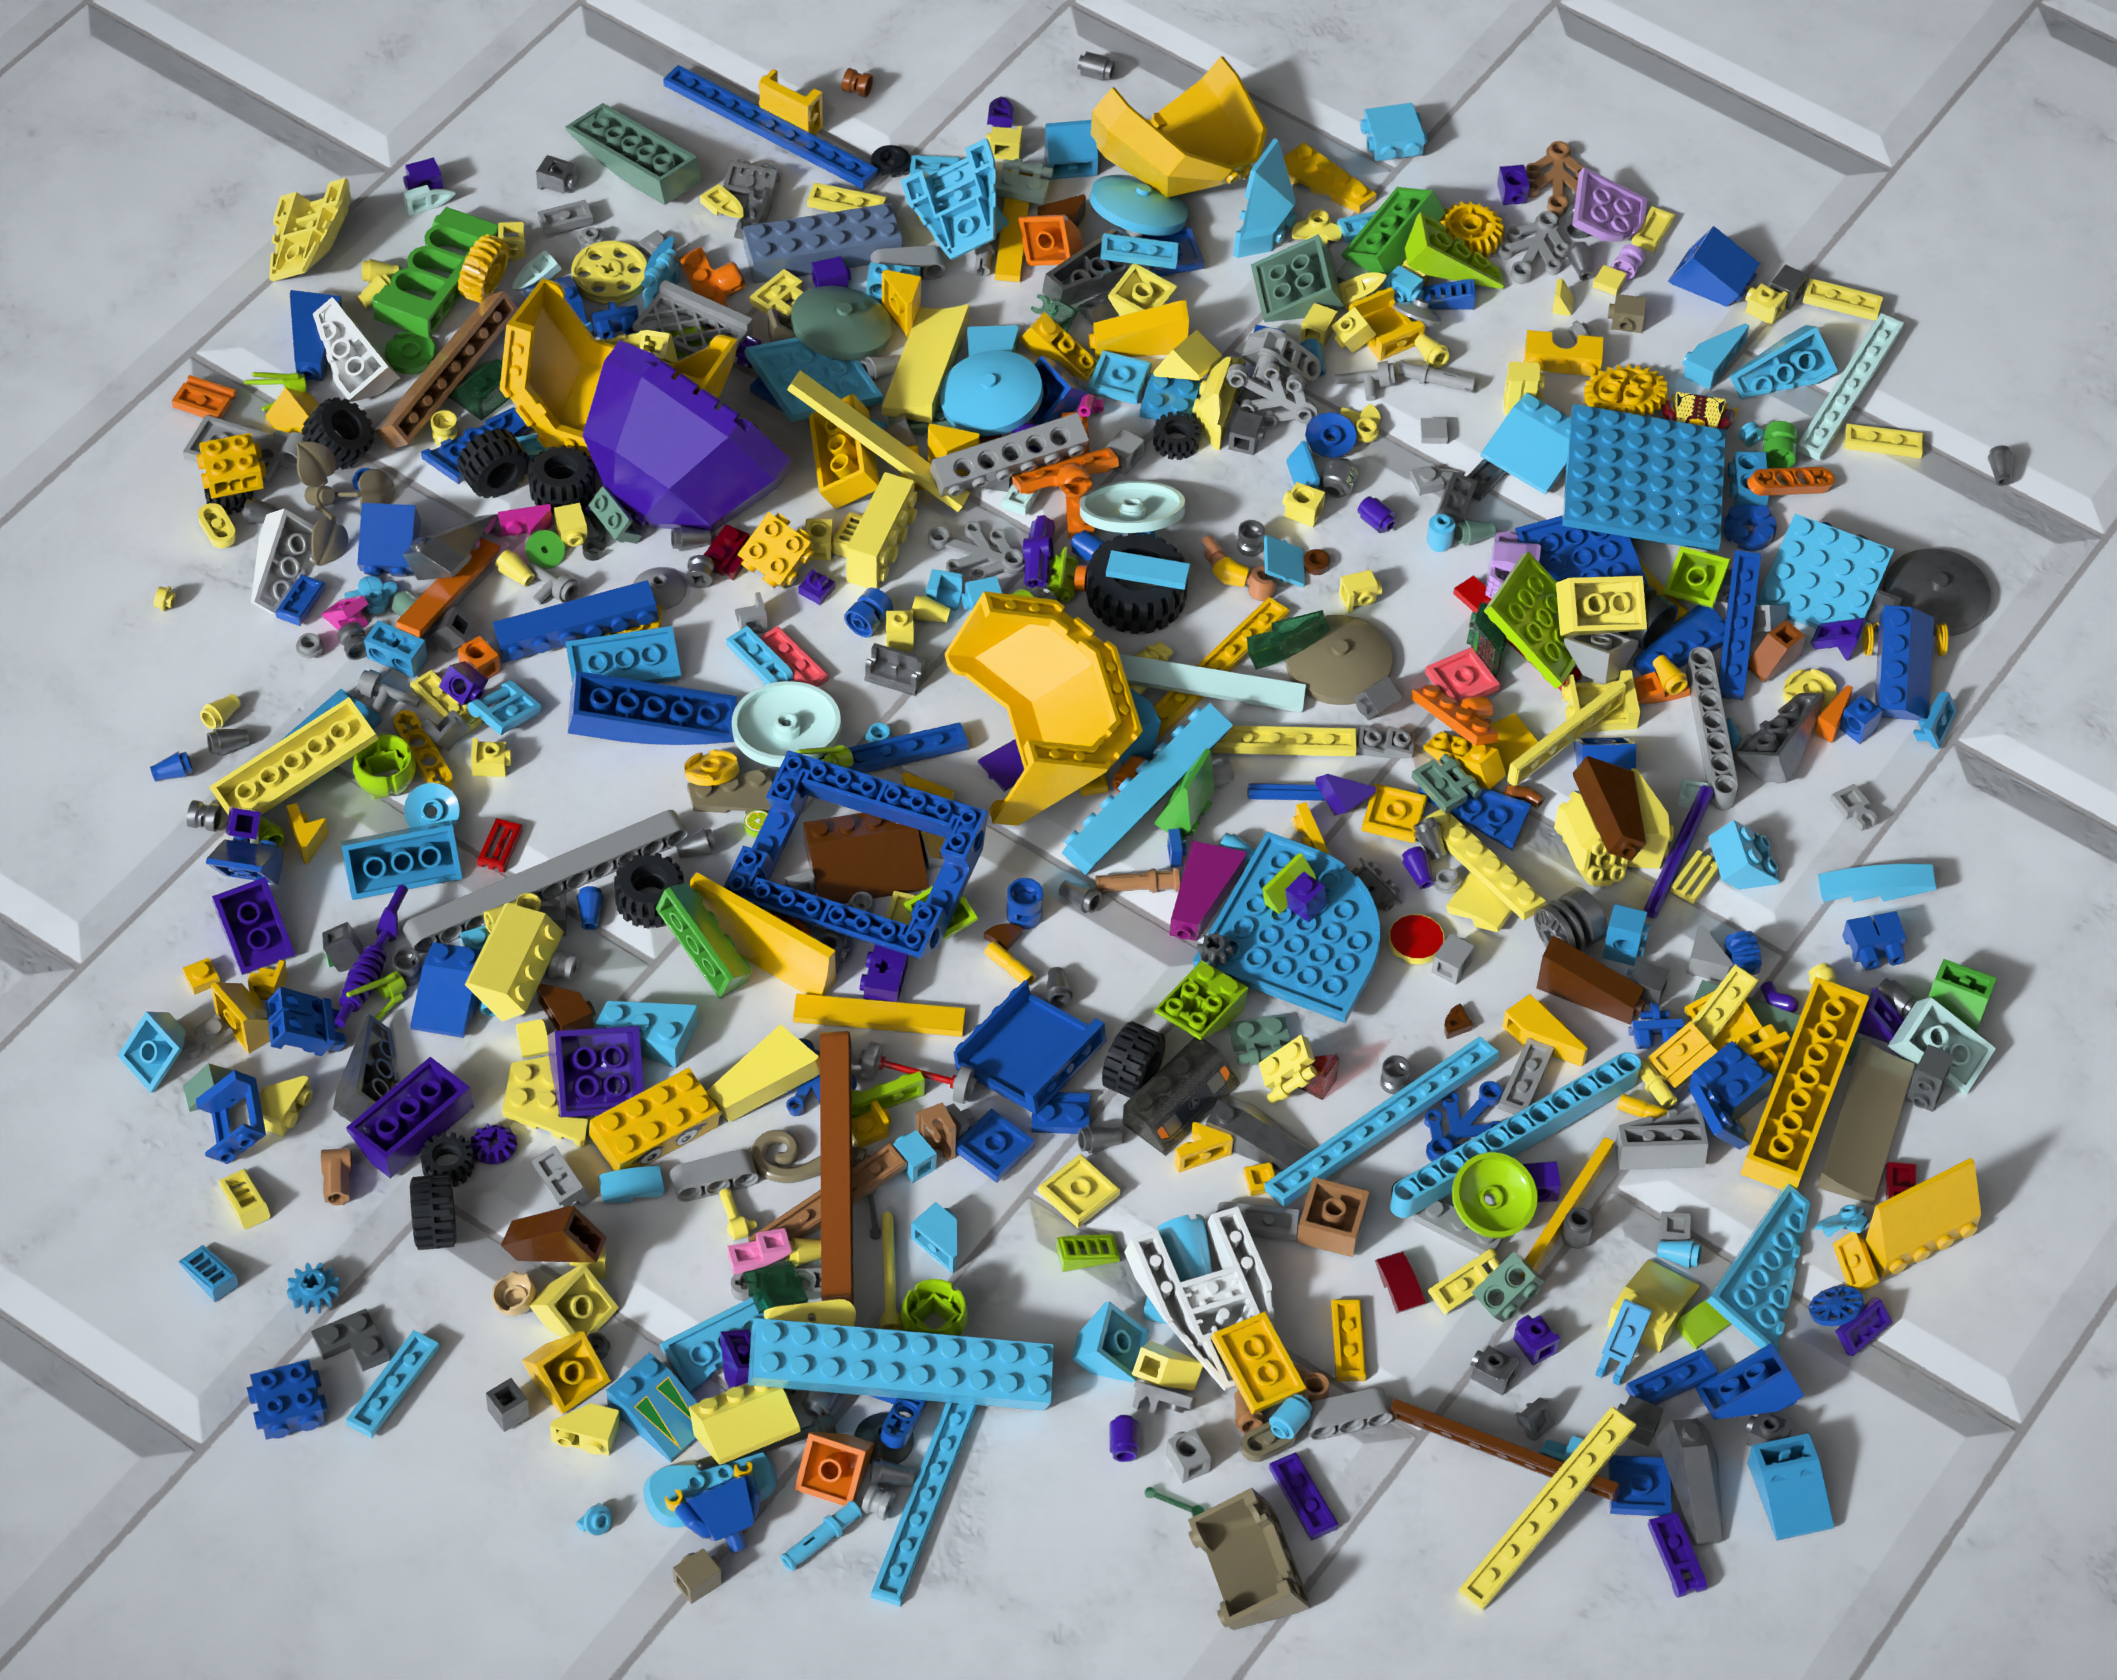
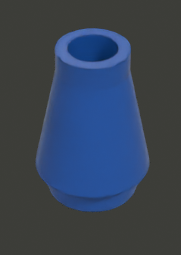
M178 751L161 762L150 766L155 782L188 777V774L193 772V767L186 751L182 753Z
M586 886L581 888L576 896L581 917V927L586 930H594L598 928L604 895L600 888Z

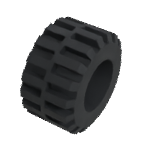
M334 397L332 400L329 398L321 403L304 421L301 434L304 435L302 438L303 442H316L329 448L336 459V470L339 468L344 470L349 466L352 467L371 448L374 442L373 435L375 431L371 427L372 421L366 417L367 413L364 409L361 411L358 408L359 405L355 402L351 404L350 400L346 398L341 401L339 397Z
M494 428L492 431L486 430L484 433L476 435L461 450V456L457 460V467L473 492L479 497L483 496V498H490L491 496L496 498L517 487V484L523 481L524 475L528 473L530 463L528 454L514 434L504 428L501 430L500 428Z
M560 445L559 448L553 446L549 447L547 451L542 450L539 452L540 455H535L532 458V462L528 466L530 496L536 506L550 504L552 514H554V508L580 503L585 508L588 506V501L593 500L596 491L594 464L590 456H586V452L583 450L577 451L576 447L566 448V446Z
M650 852L644 853V856L640 857L638 854L634 855L631 861L627 859L623 862V867H619L616 871L617 876H614L617 911L619 914H623V919L626 922L632 921V925L636 927L640 924L643 925V928L650 929V926L655 925V928L662 927L661 924L664 923V920L657 912L656 907L665 889L684 883L683 872L680 871V866L677 863H672V859L668 856L662 858V854L655 853L654 856L650 855ZM647 887L661 889L652 894L639 892V890Z
M1128 1022L1119 1031L1107 1053L1102 1070V1085L1133 1100L1141 1098L1152 1085L1162 1064L1165 1053L1164 1035L1136 1022Z
M448 1174L412 1177L410 1182V1204L415 1246L418 1250L454 1247L457 1236L453 1186L450 1176Z

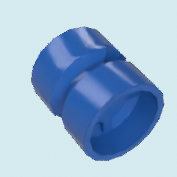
M870 587L844 614V620L855 634L867 638L886 620V611H893L894 606L890 598L883 591Z
M1019 878L1009 885L1006 915L1010 924L1020 926L1023 930L1036 927L1041 922L1043 888L1040 883L1030 878Z

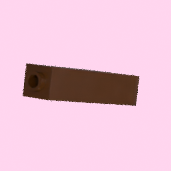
M1586 756L1573 772V778L1607 852L1632 861L1646 845L1634 771Z
M1552 936L1542 956L1536 989L1631 1025L1635 1015L1640 1016V1011L1644 1009L1646 1002L1642 999L1644 988L1558 937Z
M567 1206L512 1220L501 1247L517 1261L597 1263L607 1237L576 1207Z

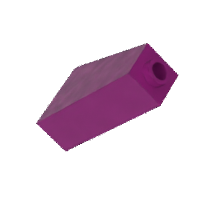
M1192 841L1171 917L1170 936L1183 940H1198L1243 874L1246 862L1245 851Z

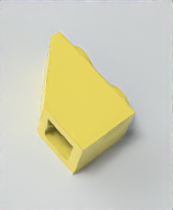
M303 1075L263 1088L259 1097L265 1130L284 1137L288 1129L295 1126L300 1110L303 1106H307L312 1098L313 1092L310 1087L309 1077Z
M1150 1340L1141 1347L1132 1375L1159 1386L1194 1391L1203 1365L1195 1358Z
M589 1403L553 1420L550 1425L551 1440L563 1447L573 1446L584 1449L590 1454L609 1456L620 1428L619 1410Z

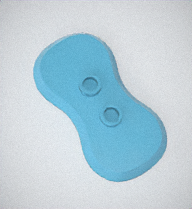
M767 1452L704 1471H699L696 1468V1464L665 1466L656 1470L647 1478L644 1484V1499L650 1514L659 1524L667 1527H684V1523L676 1515L675 1511H670L667 1508L664 1499L667 1496L669 1501H677L679 1498L675 1494L676 1489L682 1492L684 1502H686V1497L733 1478L735 1464L738 1465L740 1471H747L746 1461L752 1463V1475L761 1492L760 1502H762L776 1488V1469Z

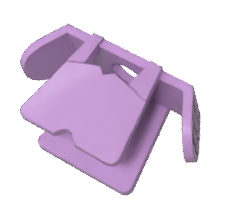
M1513 531L1496 533L1491 551L1485 595L1491 599L1494 597L1517 561L1526 552L1529 551L1539 562L1541 546L1539 544L1518 543V536ZM1495 571L1501 573V578L1494 575Z

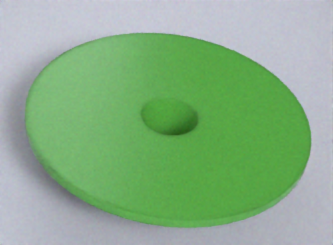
M540 530L528 538L525 552L531 563H535L543 569H550L562 561L565 554V546L556 533L549 530Z

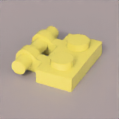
M783 269L749 296L750 304L766 315L767 311L773 308L790 317L795 301L790 305L785 302L790 298L796 300L804 293L801 291L803 281Z
M1298 1036L1259 1063L1265 1087L1273 1090L1267 1094L1270 1103L1274 1104L1279 1100L1287 1099L1291 1096L1293 1090L1298 1087H1305L1310 1083V1079L1317 1075L1316 1069L1312 1065L1309 1066L1315 1062L1308 1037Z

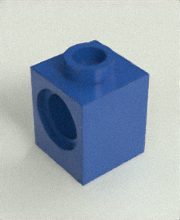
M1861 695L1844 709L1840 730L1861 744L1877 731L1882 709Z

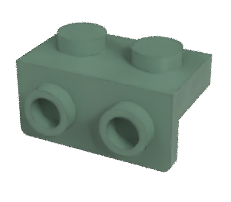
M601 487L588 506L615 540L621 543L630 542L637 544L642 535L633 525L632 518L609 489Z

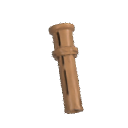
M1174 867L1173 870L1156 871L1155 868H1151L1147 873L1095 875L1096 888L1100 893L1149 890V892L1157 893V890L1174 889L1178 892L1180 888L1179 867Z

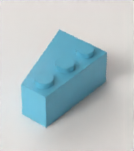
M607 1001L596 1021V1029L639 1026L641 1057L676 1068L698 1026L697 1005Z

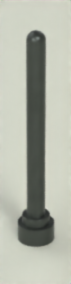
M830 1413L818 1416L817 1420L812 1422V1425L800 1428L801 1432L724 1464L805 1440L810 1432L836 1433L834 1420ZM712 1456L696 1461V1468L699 1471L720 1466Z

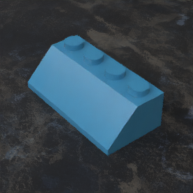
M450 820L340 841L352 900L392 893L396 891L400 884L405 885L408 889L462 879L453 825Z

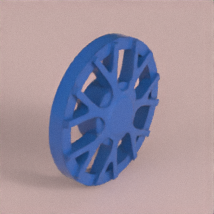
M1845 1285L1833 1286L1820 1291L1809 1304L1811 1318L1814 1322L1823 1326H1839L1851 1322L1864 1309V1299L1861 1292L1854 1287ZM1849 1308L1853 1309L1851 1313H1848ZM1823 1310H1826V1311H1825L1824 1313H1822L1821 1315H1819V1316L1816 1315L1817 1313H1819V1312H1821V1311H1823Z

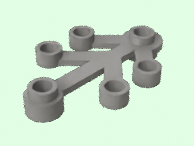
M1541 212L1536 217L1534 223L1508 228L1507 240L1511 243L1500 244L1498 256L1501 259L1508 260L1512 258L1514 252L1528 249L1522 261H1517L1512 265L1511 278L1515 283L1524 284L1530 279L1531 265L1538 252L1546 263L1545 272L1547 274L1557 275L1560 272L1561 263L1555 257L1560 259L1566 258L1569 245L1562 240L1557 231L1559 229V220L1553 212ZM1536 232L1534 237L1521 240L1522 235ZM1547 235L1554 244V255L1544 241Z
M1269 363L1264 368V377L1270 381L1272 389L1248 377V370L1242 364H1233L1228 368L1226 378L1232 387L1244 386L1265 397L1257 400H1242L1239 406L1240 411L1254 413L1256 410L1278 406L1288 409L1280 412H1264L1262 420L1264 427L1271 429L1276 426L1277 422L1292 419L1307 424L1313 417L1317 416L1318 409L1312 400L1306 399L1302 388L1303 380L1300 376L1291 375L1287 379L1286 388L1288 391L1293 392L1295 398L1293 400L1286 396L1279 375L1280 368L1275 363ZM1269 370H1273V371H1275L1276 373L1271 374V373H1269L1268 371H1269ZM1291 382H1296L1298 385H1292ZM1247 406V407H1250L1251 409H1250V410H1246V409H1244L1243 407ZM1266 418H1271L1273 421H1267Z
M975 521L966 523L965 536L973 539L976 545L950 538L949 531L942 526L933 527L928 532V543L934 550H943L946 547L969 554V556L960 559L948 560L946 563L947 572L961 574L964 568L985 561L995 562L985 567H974L971 570V581L984 579L987 576L1002 571L1016 574L1025 568L1022 552L1017 549H1011L1005 539V532L1001 529H993L989 534L990 544L998 547L1001 553L991 550L981 532L980 524Z

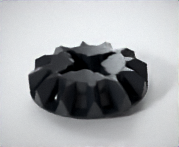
M896 145L879 147L871 156V164L878 168L881 176L890 174L891 177L894 174L902 176L903 171L909 170L911 163L909 153L904 148ZM889 157L892 158L893 165L888 163Z

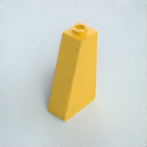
M1186 300L1093 323V333L1089 334L1088 338L1089 348L1094 349L1095 359L1100 358L1103 350L1128 357L1169 355L1175 347L1188 337L1189 315Z

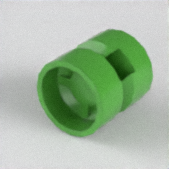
M1775 421L1766 426L1763 452H1766L1767 467L1771 469L1790 468L1796 462L1798 430L1793 424L1786 421Z

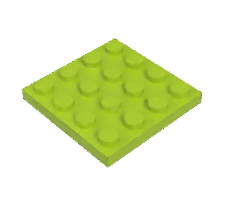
M1528 551L1517 561L1484 612L1500 628L1508 640L1542 674L1543 678L1556 689L1564 683L1576 663L1564 644V638L1568 636H1560L1557 582Z

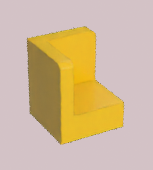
M279 960L275 970L262 967L258 973L251 972L247 981L249 992L254 991L259 999L267 1001L280 986L284 987L288 977L286 961Z

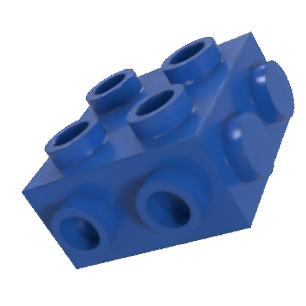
M309 1359L250 1374L252 1386L246 1388L250 1404H257L258 1411L253 1412L257 1430L263 1429L266 1440L283 1438L290 1433L302 1430L311 1431L318 1426L325 1425L323 1413L328 1412L325 1395H318L317 1388L322 1387L318 1369H311Z

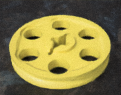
M619 241L597 242L585 247L576 255L571 267L572 279L578 288L579 294L584 298L600 304H608L609 301H614L615 304L634 298L644 289L641 282L645 278L644 271L647 262L644 255L638 249L627 243ZM617 253L627 254L624 258H617L614 255ZM594 254L602 256L599 260H591L589 257ZM631 268H639L641 272L631 273L629 270ZM583 271L591 273L588 277H580L578 275ZM620 285L630 286L628 290L618 289ZM599 286L605 288L602 292H594L592 290Z

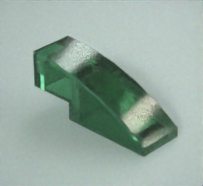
M1320 610L1272 622V631L1247 637L1248 654L1255 670L1288 659L1305 650L1330 631V625L1324 611Z

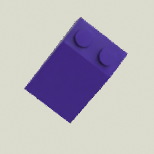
M266 877L212 896L213 906L242 975L277 963L279 960L295 956Z

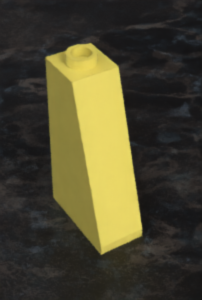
M780 1024L706 1092L718 1108L719 1117L722 1115L731 1122L820 1075V1058Z

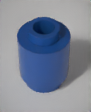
M1087 530L1081 533L1077 532L1071 540L1072 553L1089 562L1094 551L1098 548L1101 549V544L1105 541Z

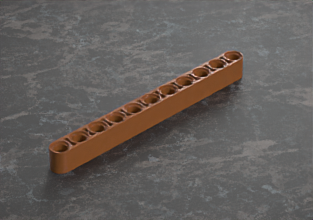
M850 1031L820 1033L822 1301L845 1299L854 1306Z

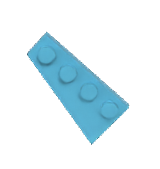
M765 1291L661 1342L660 1349L679 1381L692 1394L723 1367L720 1332L749 1329L751 1332L757 1318L765 1319L764 1311L774 1306Z

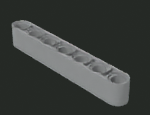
M1696 647L1689 654L1686 668L1687 682L1690 688V698L1706 783H1709L1708 787L1714 789L1711 805L1718 810L1725 811L1734 805L1738 781L1714 656L1709 649Z

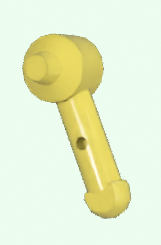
M729 1188L721 1189L719 1191L720 1199L729 1219L727 1226L728 1234L734 1241L748 1237L751 1230L757 1228L756 1221L740 1216L731 1190Z

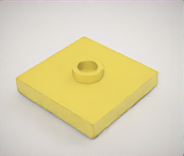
M1082 1154L1076 1156L1038 1186V1192L1077 1228L1120 1195V1189Z

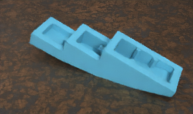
M1932 864L1872 865L1818 874L1823 902L1850 896L1853 902L1881 896L1882 901L1885 902L1937 890Z

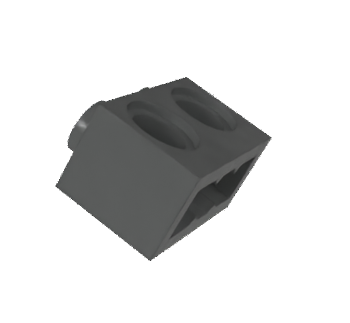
M1928 1044L1916 1067L1906 1101L1913 1103L1918 1108L1933 1112L1946 1086L1955 1055Z

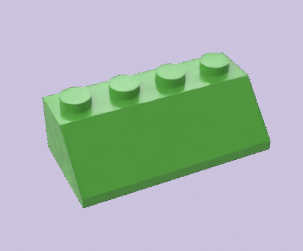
M1396 187L1343 251L1342 257L1346 261L1349 260L1366 269L1369 273L1386 274V276L1398 265L1402 267L1407 259L1405 246L1417 215L1421 212L1439 222L1445 214L1434 191Z
M688 883L668 887L664 890L656 910L719 999H721L749 980L752 974L751 966L745 957H740L737 953L732 938L722 932L718 926V919L713 912L707 911L702 904V897L696 889H692Z

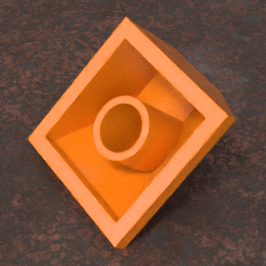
M1066 215L1020 216L1018 218L1027 266L1059 265L1083 249L1081 231Z
M810 1432L794 1490L843 1506L850 1500L854 1502L867 1473L875 1443L848 1434Z

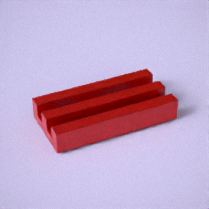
M496 818L477 859V865L479 867L488 865V869L494 870V868H498L499 872L504 873L523 831L522 824ZM501 826L505 827L492 857L487 858ZM514 829L513 832H512V835H511V837H510V839H509V841H508V844H507V846H506V848H505V850H504V852H503V855H502V857H501V859H500V861H499V860H498V859H499V856H500V854H501V852H502V850H503V848H504V845H505V843H506V841H507V839H508V836H509L511 830Z

